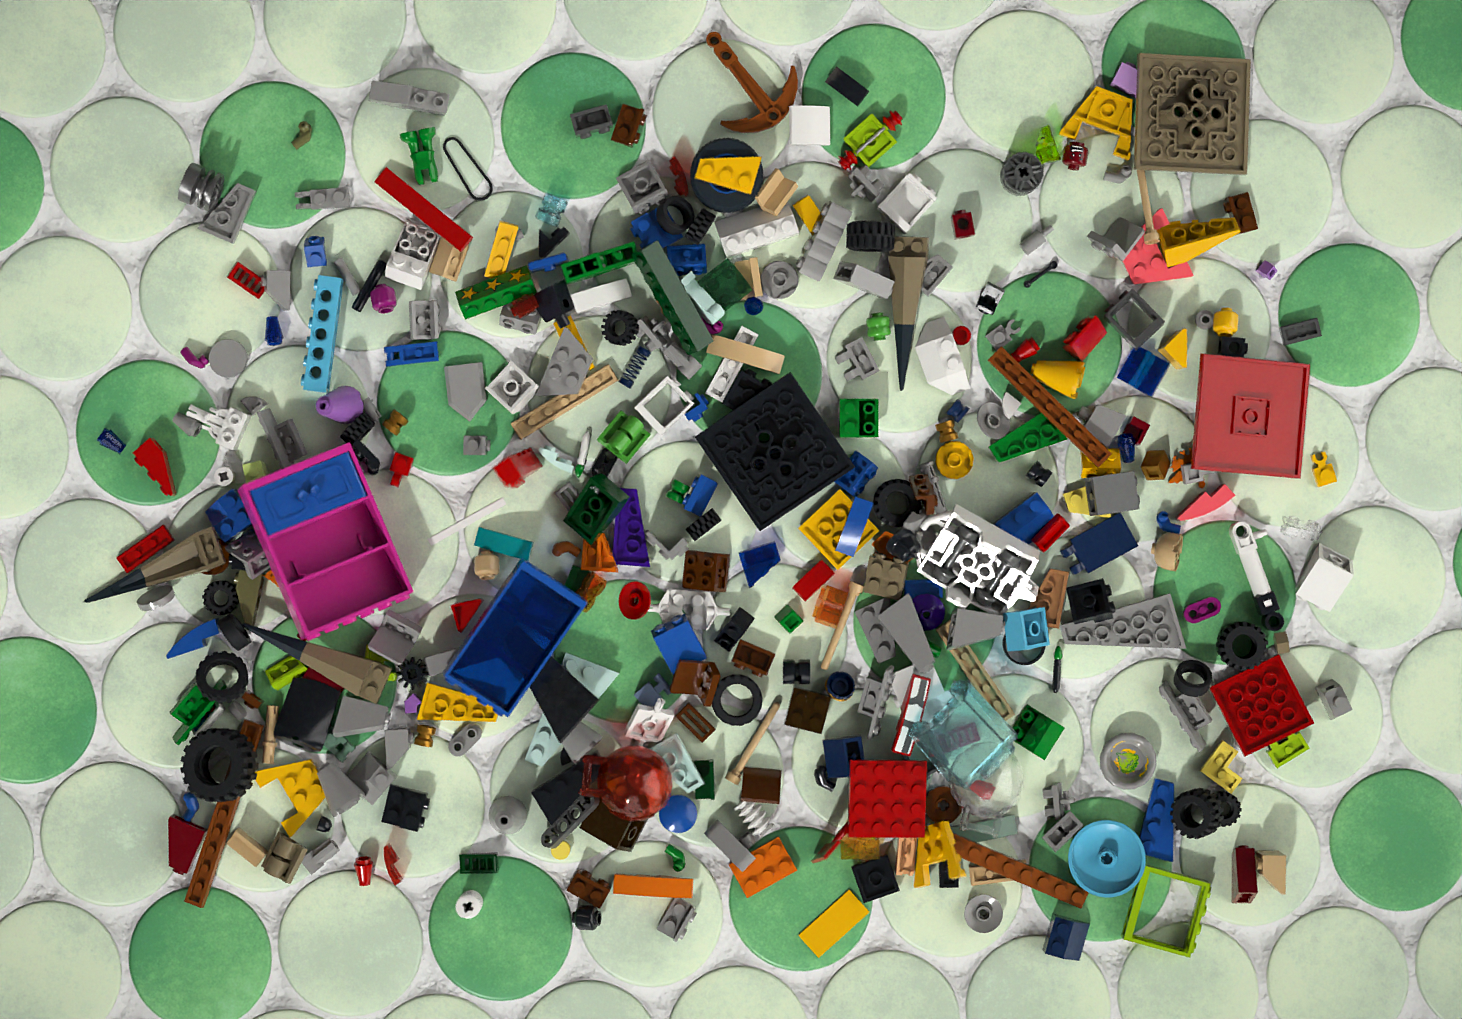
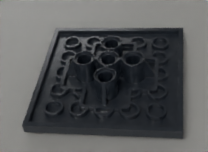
M791 372L695 436L759 531L855 468ZM762 432H766L770 438L768 441L762 442L759 440V435ZM790 437L795 438L797 441L793 447H789L785 443ZM773 448H777L781 452L776 458L769 454ZM761 459L765 464L762 468H756L753 464L754 461ZM788 464L791 466V471L783 473L780 470L781 466Z

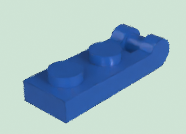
M437 341L384 347V353L387 355L386 367L439 361ZM394 352H399L400 359L394 358Z

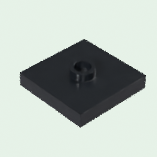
M887 854L851 866L863 903L900 891Z

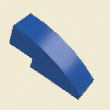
M854 497L835 551L854 557L873 502Z
M216 618L203 623L183 636L166 655L167 659L207 646L205 638L222 633L218 626L219 619Z

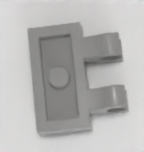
M862 337L845 345L846 352L835 357L838 364L851 358L855 369L844 374L846 381L859 375L863 380L880 371Z

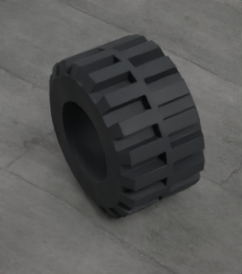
M854 221L847 224L846 248L864 252H887L894 249L895 225L880 221Z
M892 479L879 486L874 494V512L879 520L886 525L902 527L912 511L918 515L920 514L922 499H915L910 482L902 479ZM893 492H902L908 498V508L902 514H893L887 509L886 499Z
M1243 621L1230 623L1221 630V635L1217 637L1219 639L1218 643H1216V647H1218L1217 653L1221 656L1220 659L1229 667L1239 670L1254 669V666H1259L1261 664L1260 661L1266 658L1264 656L1265 652L1268 653L1266 648L1268 640H1265V633L1252 623ZM1241 634L1249 636L1252 641L1251 651L1244 657L1236 656L1232 649L1234 639Z
M1195 788L1179 794L1180 796L1174 799L1175 803L1171 805L1173 810L1170 811V815L1173 816L1171 822L1176 824L1174 827L1176 831L1180 830V834L1182 836L1187 835L1189 839L1203 838L1216 832L1217 828L1222 824L1220 821L1224 819V815H1221L1224 809L1223 807L1220 808L1219 804H1221V801L1216 800L1217 795L1215 793L1210 794L1211 791L1208 789ZM1193 803L1202 809V823L1196 822L1191 815Z

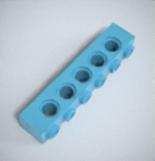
M318 275V279L314 281L316 297L311 302V310H314L313 317L309 319L308 325L309 329H311V334L307 336L306 348L309 349L308 355L304 356L303 366L306 367L305 374H302L301 377L303 390L329 393L344 279ZM325 291L331 292V299L329 301L322 299ZM323 310L329 312V317L326 320L320 319V313ZM320 329H325L326 331L324 339L317 337V332ZM322 348L324 354L321 358L317 359L314 354L315 350ZM315 367L321 369V375L317 378L312 375V370Z

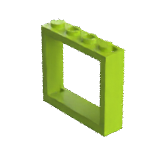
M1146 864L1141 879L1134 887L1121 937L1123 940L1190 958L1191 953L1196 949V935H1199L1201 932V917L1205 916L1207 910L1205 902L1211 895L1210 883ZM1150 872L1200 886L1183 948L1133 934Z

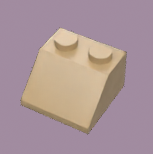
M1255 850L1256 871L1276 891L1286 894V855L1280 851Z

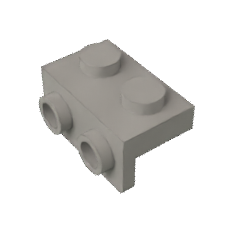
M437 300L409 301L410 340H432L439 338L441 332L440 324H438L440 307L437 304Z
M517 300L503 305L499 325L507 329H515L526 334L536 335L541 315L533 303Z

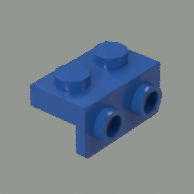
M702 474L700 478L696 476L691 485L694 488L691 495L687 493L682 503L685 505L684 509L701 517L718 483Z

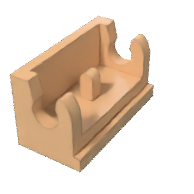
M897 838L896 875L908 874L913 876L917 838Z

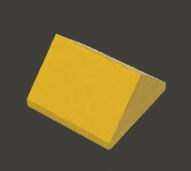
M1187 329L1176 331L1158 349L1176 369L1187 368Z

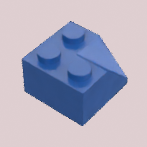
M237 489L228 491L205 511L212 526L224 543L230 542L252 525Z

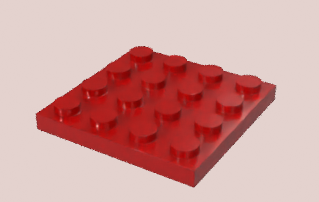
M1279 654L1262 662L1259 666H1254V669H1247L1209 688L1244 757L1314 724Z
M850 759L847 836L864 838H925L927 761Z

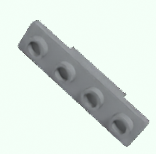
M270 408L257 412L259 422L263 426L267 440L273 449L274 456L281 470L294 465V460L307 454L292 419L277 425Z
M892 665L885 670L883 680L872 676L866 678L858 713L872 717L867 737L869 740L878 736L881 730L880 719L884 717L886 712L884 704L890 697L891 690H889V686L895 678V673L893 672L895 666Z
M1162 682L1159 686L1160 695L1163 699L1167 700L1170 705V711L1179 719L1180 726L1189 735L1192 746L1197 748L1199 752L1202 751L1206 743L1197 729L1211 723L1212 718L1198 697H1190L1182 693L1176 696L1168 682Z

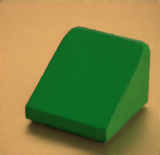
M788 604L774 616L789 634L803 622L802 618Z

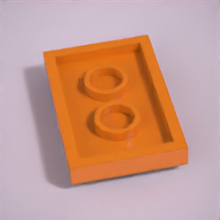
M779 836L751 851L750 853L756 859L743 872L733 862L729 863V867L747 898L797 871Z

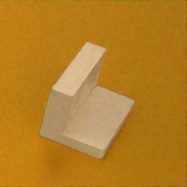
M775 168L760 188L758 194L755 195V199L763 211L777 216L799 186L796 182L784 178L781 171Z
M441 237L429 272L456 282L469 246L467 245L460 252Z
M757 257L735 262L739 299L762 297Z
M240 828L234 831L226 843L255 867L259 865L268 853L267 849Z

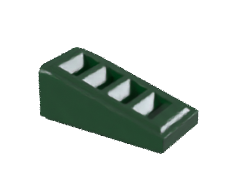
M498 852L459 854L460 874L499 872ZM465 858H469V869H465ZM473 858H476V869H473ZM480 858H484V868H481ZM488 858H491L492 868H488Z

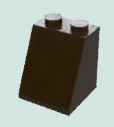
M597 794L599 796V805L581 823L579 828L616 850L632 852L648 817L616 801L610 800L605 795Z

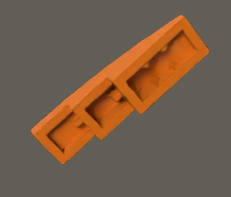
M614 874L613 894L693 898V879L661 875Z

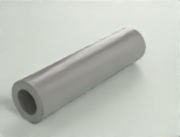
M343 258L336 260L334 264L353 296L358 294L361 290Z

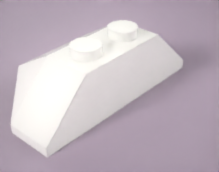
M941 317L926 323L915 349L927 383L950 395L970 389L963 362L945 318Z

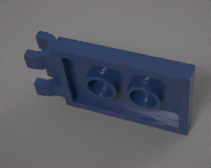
M1121 512L1069 539L1072 545L1061 550L1060 553L1063 558L1073 553L1075 554L1079 563L1069 568L1072 575H1075L1084 569L1087 573H1090L1138 547V544Z

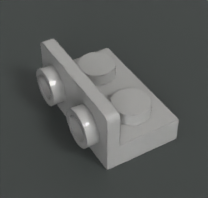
M674 898L659 923L657 930L673 938L675 942L679 938L682 940L687 932L685 928L687 923H692L697 914L694 912L696 906L682 898Z

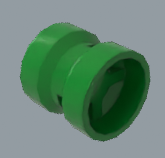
M673 479L672 487L665 496L682 504L684 495L688 493L690 487Z

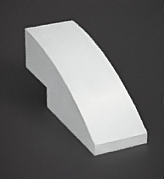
M625 278L571 294L576 313L579 314L630 298L632 294Z

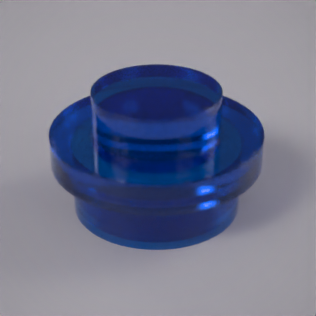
M749 297L744 303L745 310L750 315L761 313L764 307L763 302L756 297Z

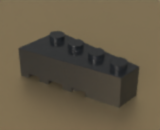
M597 750L532 790L531 794L551 825L607 769V765Z

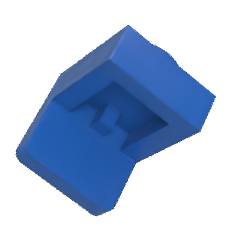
M311 236L305 239L304 251L307 268L327 266L324 237Z
M698 392L694 395L700 405L684 414L688 421L693 420L695 422L703 417L702 413L708 409L706 405L709 402L703 394L699 395Z

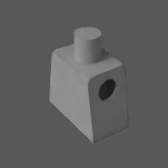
M1095 405L1092 411L1082 406L1077 413L1078 417L1085 420L1083 426L1106 448L1109 447L1126 418V415L1100 405Z
M1333 679L1315 687L1330 720L1352 710L1343 688Z

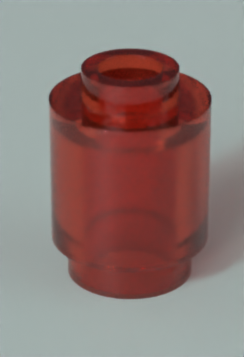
M532 293L530 295L525 294L511 301L512 306L509 308L514 317L518 316L521 319L535 312L539 305Z

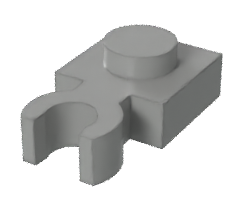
M1014 319L1007 323L1005 329L1002 325H999L985 336L996 351L1012 340L1009 336L1010 334H1016L1021 330L1020 327L1016 330L1011 329V324L1015 322Z

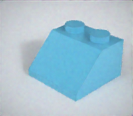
M1045 607L1003 613L1008 651L1028 650L1050 645Z

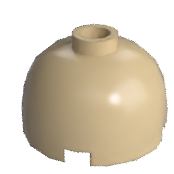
M1166 533L1158 538L1157 543L1152 544L1151 554H1154L1156 564L1162 569L1177 571L1180 562L1178 559L1180 553H1182L1183 546L1182 534Z

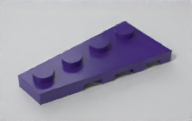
M620 488L630 498L615 517L613 557L616 565L650 567L637 489Z

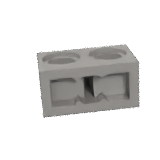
M1069 811L1042 839L1056 853L1083 827V824Z

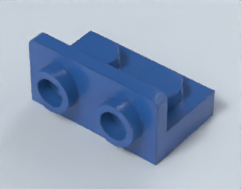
M705 244L667 246L668 259L678 277L687 275L690 271L694 275L707 273Z
M856 450L850 457L855 468L834 481L853 497H857L864 491L865 485L874 478L878 467L872 461Z

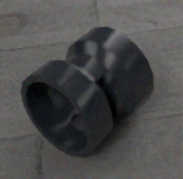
M1036 461L1026 476L1029 479H1034L1036 484L1042 487L1053 472L1049 469H1044L1042 464Z

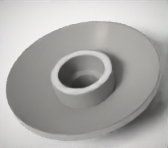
M993 402L985 403L979 408L977 422L982 432L992 439H1001L1006 436L1010 428V421L1005 416L1003 408Z
M984 894L973 897L967 903L964 916L966 923L971 929L979 933H988L1000 925L1003 911L1000 903L994 897ZM982 909L986 910V915L984 916L979 914Z

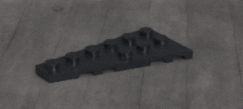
M515 625L504 638L514 660L530 670L544 651L518 625ZM550 656L530 685V689L559 743L566 739L599 701L592 692L552 656Z

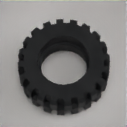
M211 728L197 733V737H192L189 740L190 745H186L183 750L186 753L185 756H181L183 767H180L181 773L185 775L183 778L184 783L189 784L188 790L191 793H196L195 796L208 802L233 801L245 795L246 789H250L253 786L251 781L256 780L257 773H255V769L259 768V763H256L255 760L258 757L257 752L252 750L254 748L252 742H247L248 737L240 734L237 730L229 728ZM218 747L225 749L231 760L230 773L222 783H217L211 777L208 769L210 755Z

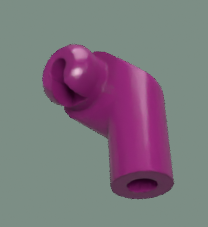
M701 317L710 335L718 334L722 331L723 323L721 321L709 324Z
M188 347L180 351L181 355L190 365L202 369L209 363V360L204 355H201L199 359L195 357Z

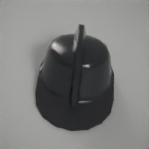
M902 529L888 540L886 549L891 555L903 562H907L912 558L919 559L917 554L920 551L921 545L916 538V534L911 530Z

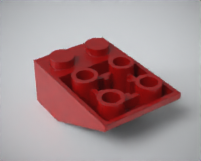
M1096 315L1082 319L1076 326L1078 330L1070 333L1063 341L1065 345L1062 348L1077 361H1083L1107 334V331Z

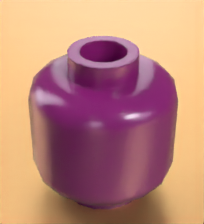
M378 284L370 292L372 307L379 313H390L396 307L397 300L395 290L386 284Z

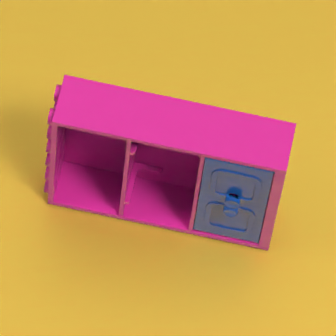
M350 442L244 484L238 489V493L301 640L307 638V641L321 636V631H325L326 634L339 628L338 624L340 623L343 626L356 621V617L359 615L361 619L375 613L373 609L378 608L381 611L392 606V601H395L396 604L409 599V594L414 592Z

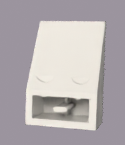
M406 220L387 262L385 278L422 290L441 236L431 228Z

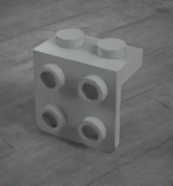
M1120 217L1114 222L1104 237L1092 230L1087 237L1092 242L1091 246L1094 249L1103 251L1111 258L1115 257L1123 261L1143 236L1145 230Z
M649 530L644 532L647 535L645 539L652 546L656 544L660 548L658 552L666 560L668 558L673 560L677 555L681 557L689 549L687 547L689 543L682 538L669 551Z
M389 609L381 626L370 641L368 648L391 662L402 665L415 645L422 627Z

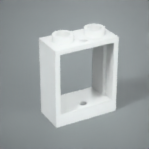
M667 376L634 407L661 436L694 405L692 402L694 397L687 390L683 392L679 388L681 384L674 377L670 379ZM669 384L687 405L663 427L644 406L663 387Z

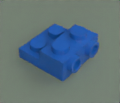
M657 208L631 222L632 227H630V230L635 238L639 236L642 242L639 244L641 248L658 240L662 249L682 239L683 235L669 234L660 227L656 217ZM667 210L669 218L671 219V221L674 222L669 211Z

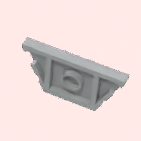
M567 327L563 329L535 394L537 396L579 394L593 357L584 349L583 345Z

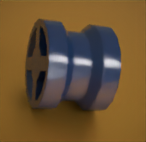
M957 399L946 414L953 416L954 421L958 423L970 408L963 406L961 401Z

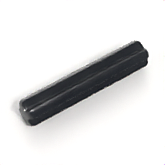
M380 259L377 261L352 305L354 310L362 311L370 297V292L375 288L386 269V262Z

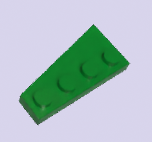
M1040 413L988 448L997 462L1000 463L1067 440V438Z

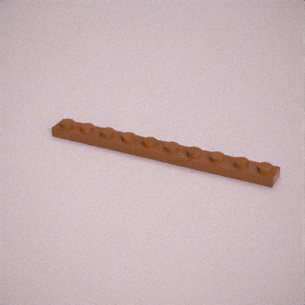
M244 719L240 734L248 737L247 742H252L254 745L252 750L256 751L264 725ZM231 761L225 776V780L228 777L231 770ZM241 797L233 801L217 802L184 902L204 908Z

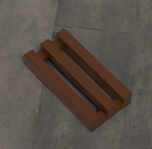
M689 702L675 715L702 743L716 730ZM689 708L710 730L707 731L686 710ZM683 713L705 734L703 737L681 716Z

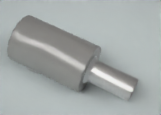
M1049 225L1041 232L1036 230L1019 244L1021 249L1029 255L1046 242L1045 237L1054 228Z

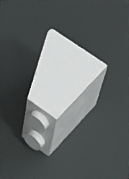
M1319 543L1296 585V595L1303 601H1310L1318 609H1325L1330 612L1354 576L1353 560Z

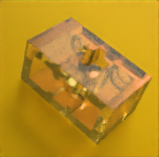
M843 837L840 840L841 859H880L879 838Z

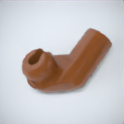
M563 541L553 546L552 553L558 557L563 553L569 552L577 558L581 549L569 541Z

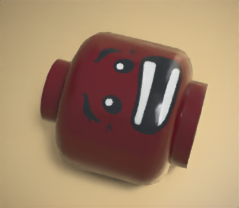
M1069 142L1068 145L1064 146L1062 162L1068 166L1069 170L1079 171V167L1086 166L1088 148L1084 146V143Z

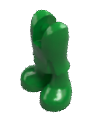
M435 127L418 130L424 151L419 149L417 131L399 134L401 141L407 143L410 148V157L413 161L415 179L418 185L425 184L422 172L424 169H429L432 183L438 182V171L434 160L435 151L432 148V138L436 135Z

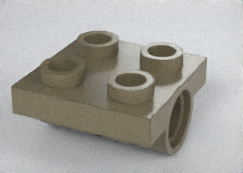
M278 832L261 867L264 868L263 871L291 884L308 849L284 833Z

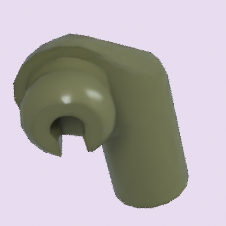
M306 121L299 123V137L291 142L296 150L311 139L312 127Z

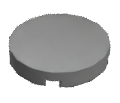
M775 261L768 264L761 274L762 290L773 299L789 297L798 286L797 271L791 264L783 261Z
M234 340L217 342L209 353V364L212 370L217 375L225 378L239 375L245 370L248 363V354L245 348Z
M160 586L141 595L137 600V604L140 610L151 611L155 609L154 606L156 605L160 607L169 603L174 598L175 592L172 586Z

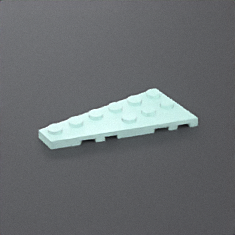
M567 652L561 664L598 699L619 675V672ZM542 713L525 757L526 761L541 767L544 766L562 744L556 738L544 713Z

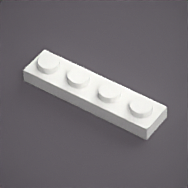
M741 326L734 340L753 346L758 334ZM724 358L705 394L723 402L743 363Z

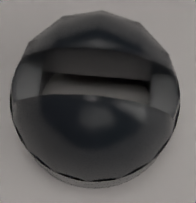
M321 816L316 830L329 832L332 827L331 820Z

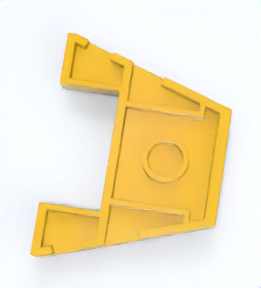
M1096 86L1058 135L1075 141L1082 122L1118 135L1119 138L1112 155L1129 161L1131 155L1133 99Z
M312 759L255 771L257 773L256 782L260 788L278 778L298 813L281 822L289 838L295 834L326 798L317 775L319 771Z
M949 821L925 826V838H918L914 888L930 886L929 865L946 860L948 863L949 879L966 876L965 869H961L959 864L961 861L960 854H956L954 848L956 842Z

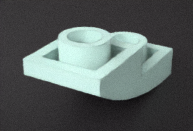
M547 445L544 448L539 447L541 455L550 463L573 474L575 466L571 465L572 461L563 458L557 461L559 453L555 452L556 448Z

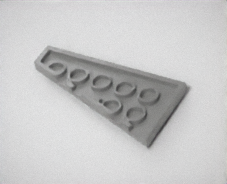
M1170 593L1117 608L1116 612L1113 613V619L1097 623L1091 620L1079 624H1074L1072 621L1059 626L1064 644L1186 649Z

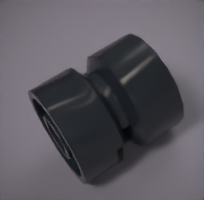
M810 659L799 660L798 662L783 660V684H794L796 681L799 684H810Z

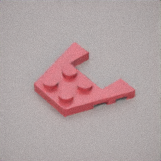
M1163 208L1158 209L1152 216L1154 229L1156 230L1169 224ZM1144 223L1141 227L1146 231V225ZM1143 236L1122 261L1132 284L1194 276L1188 262L1168 268L1157 244L1146 245Z

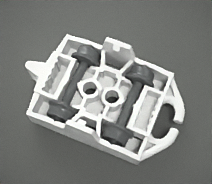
M956 504L952 510L932 515L920 525L922 530H927L932 524H938L942 528L930 548L926 549L921 545L923 533L920 531L915 533L921 545L920 551L917 554L919 559H916L917 572L945 588L946 600L956 606L966 609L971 603L990 614L1003 616V613L1018 598L1031 602L1036 600L1039 587L1030 579V576L1038 561L1040 551ZM951 522V523L957 525L958 527L956 528V527L950 525L949 523ZM965 557H970L973 560L969 561ZM982 567H988L990 570H985Z

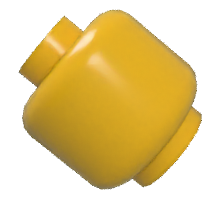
M1221 308V311H1217L1214 314L1213 331L1218 336L1231 337L1237 332L1238 314L1233 312L1231 308Z

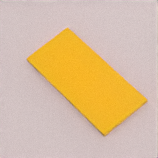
M849 889L798 936L819 958L861 921L869 911Z

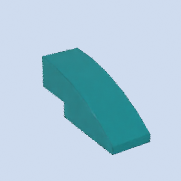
M479 527L474 546L519 559L522 557L529 561L534 542Z

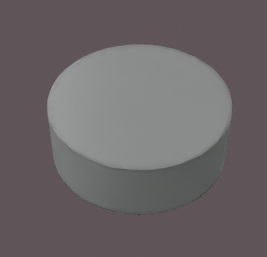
M233 701L229 705V711L236 719L242 720L247 716L245 709L237 701Z

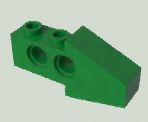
M633 241L562 264L560 267L566 284L600 276L604 273L635 264L631 254L635 253L637 248Z

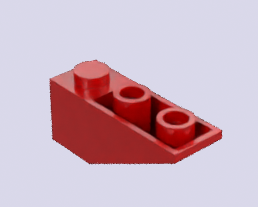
M149 438L133 452L136 456L134 460L139 466H144L148 470L147 475L154 482L158 481L161 485L159 487L166 496H175L177 494L167 453L154 438Z

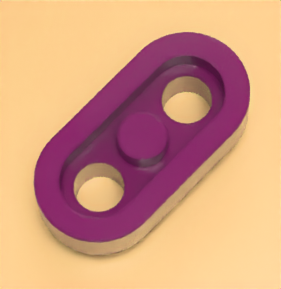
M1206 597L1187 605L1183 610V617L1189 623H1198L1217 615L1221 610V603L1215 597ZM1208 603L1213 604V608L1211 610L1207 608ZM1191 610L1196 612L1194 617L1189 615Z

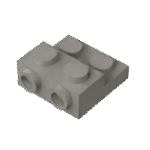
M650 160L616 177L635 214L646 213L651 205L655 203L660 205L669 196Z

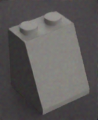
M957 608L951 613L946 650H953L998 637L1005 629L1003 616Z

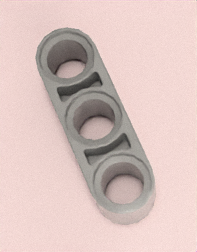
M718 820L704 832L742 872L756 859Z

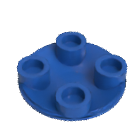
M672 795L661 804L659 819L668 831L683 833L691 829L695 824L697 809L693 801L688 797Z

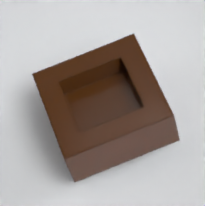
M249 690L241 697L245 700L244 704L251 709H254V707L258 709L265 702Z

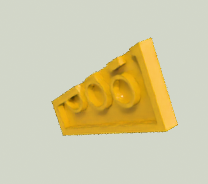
M427 683L417 720L496 722L498 714L493 711V707L490 705L484 706L477 701V697L472 694L468 696L461 691Z

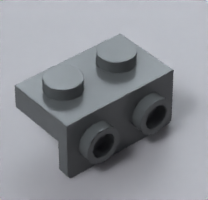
M607 104L570 114L576 138L586 139L591 137L592 133L599 132V134L610 132V128H613Z

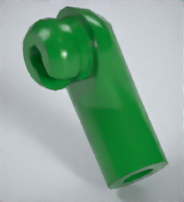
M669 844L664 852L673 857V869L676 872H680L685 868L686 864L684 853Z

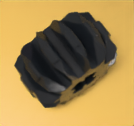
M411 657V664L405 659V666L398 665L403 671L396 672V675L403 676L398 682L401 683L405 680L404 688H407L410 683L411 690H414L415 683L421 688L422 683L420 681L424 683L428 681L423 675L427 676L429 674L428 671L423 672V669L427 668L426 664L422 667L420 666L422 659L415 663V657ZM409 669H410V671L413 670V669H415V670H416L415 674L417 675V677L414 676V677L411 678V677H410L411 673L408 672Z

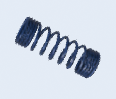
M640 345L636 350V353L640 356L633 355L638 361L631 359V362L636 366L628 364L633 370L626 368L625 370L629 374L623 373V375L627 379L621 377L618 381L629 389L634 385V381L627 376L637 379L631 372L640 374L633 367L642 370L635 362L645 365L638 358L647 361V358L644 356L649 358L651 355L649 350Z

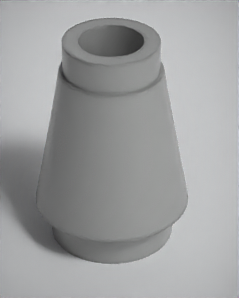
M179 412L173 417L172 421L188 436L196 437L200 433L202 424L199 420Z

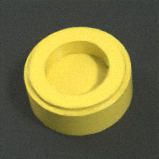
M563 841L558 847L551 849L552 856L558 860L567 858L570 854V845Z

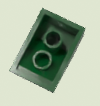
M597 474L589 479L563 521L592 545L619 514L630 497L604 474Z

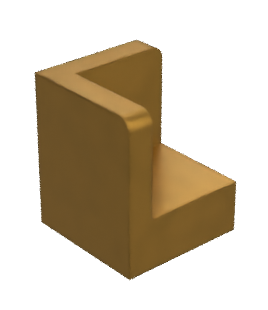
M1165 450L1147 451L1141 464L1146 480H1164L1170 467V461Z

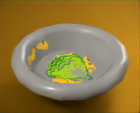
M1121 733L1112 737L1103 746L1100 754V769L1104 778L1113 786L1123 790L1136 789L1145 785L1153 776L1156 768V753L1151 743L1143 736L1135 733Z

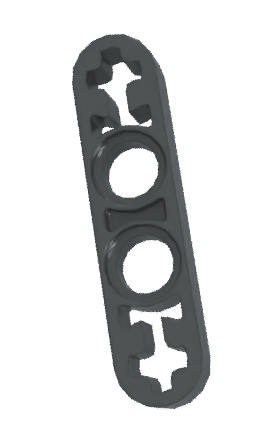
M590 791L582 793L542 834V845L551 849L558 847L597 808L599 796ZM578 808L580 815L575 819L573 813ZM563 822H566L567 828L562 832L560 826Z

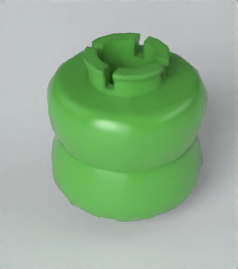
M883 312L871 314L872 317L866 319L867 335L874 337V341L886 340L885 336L891 334L890 318L883 316Z

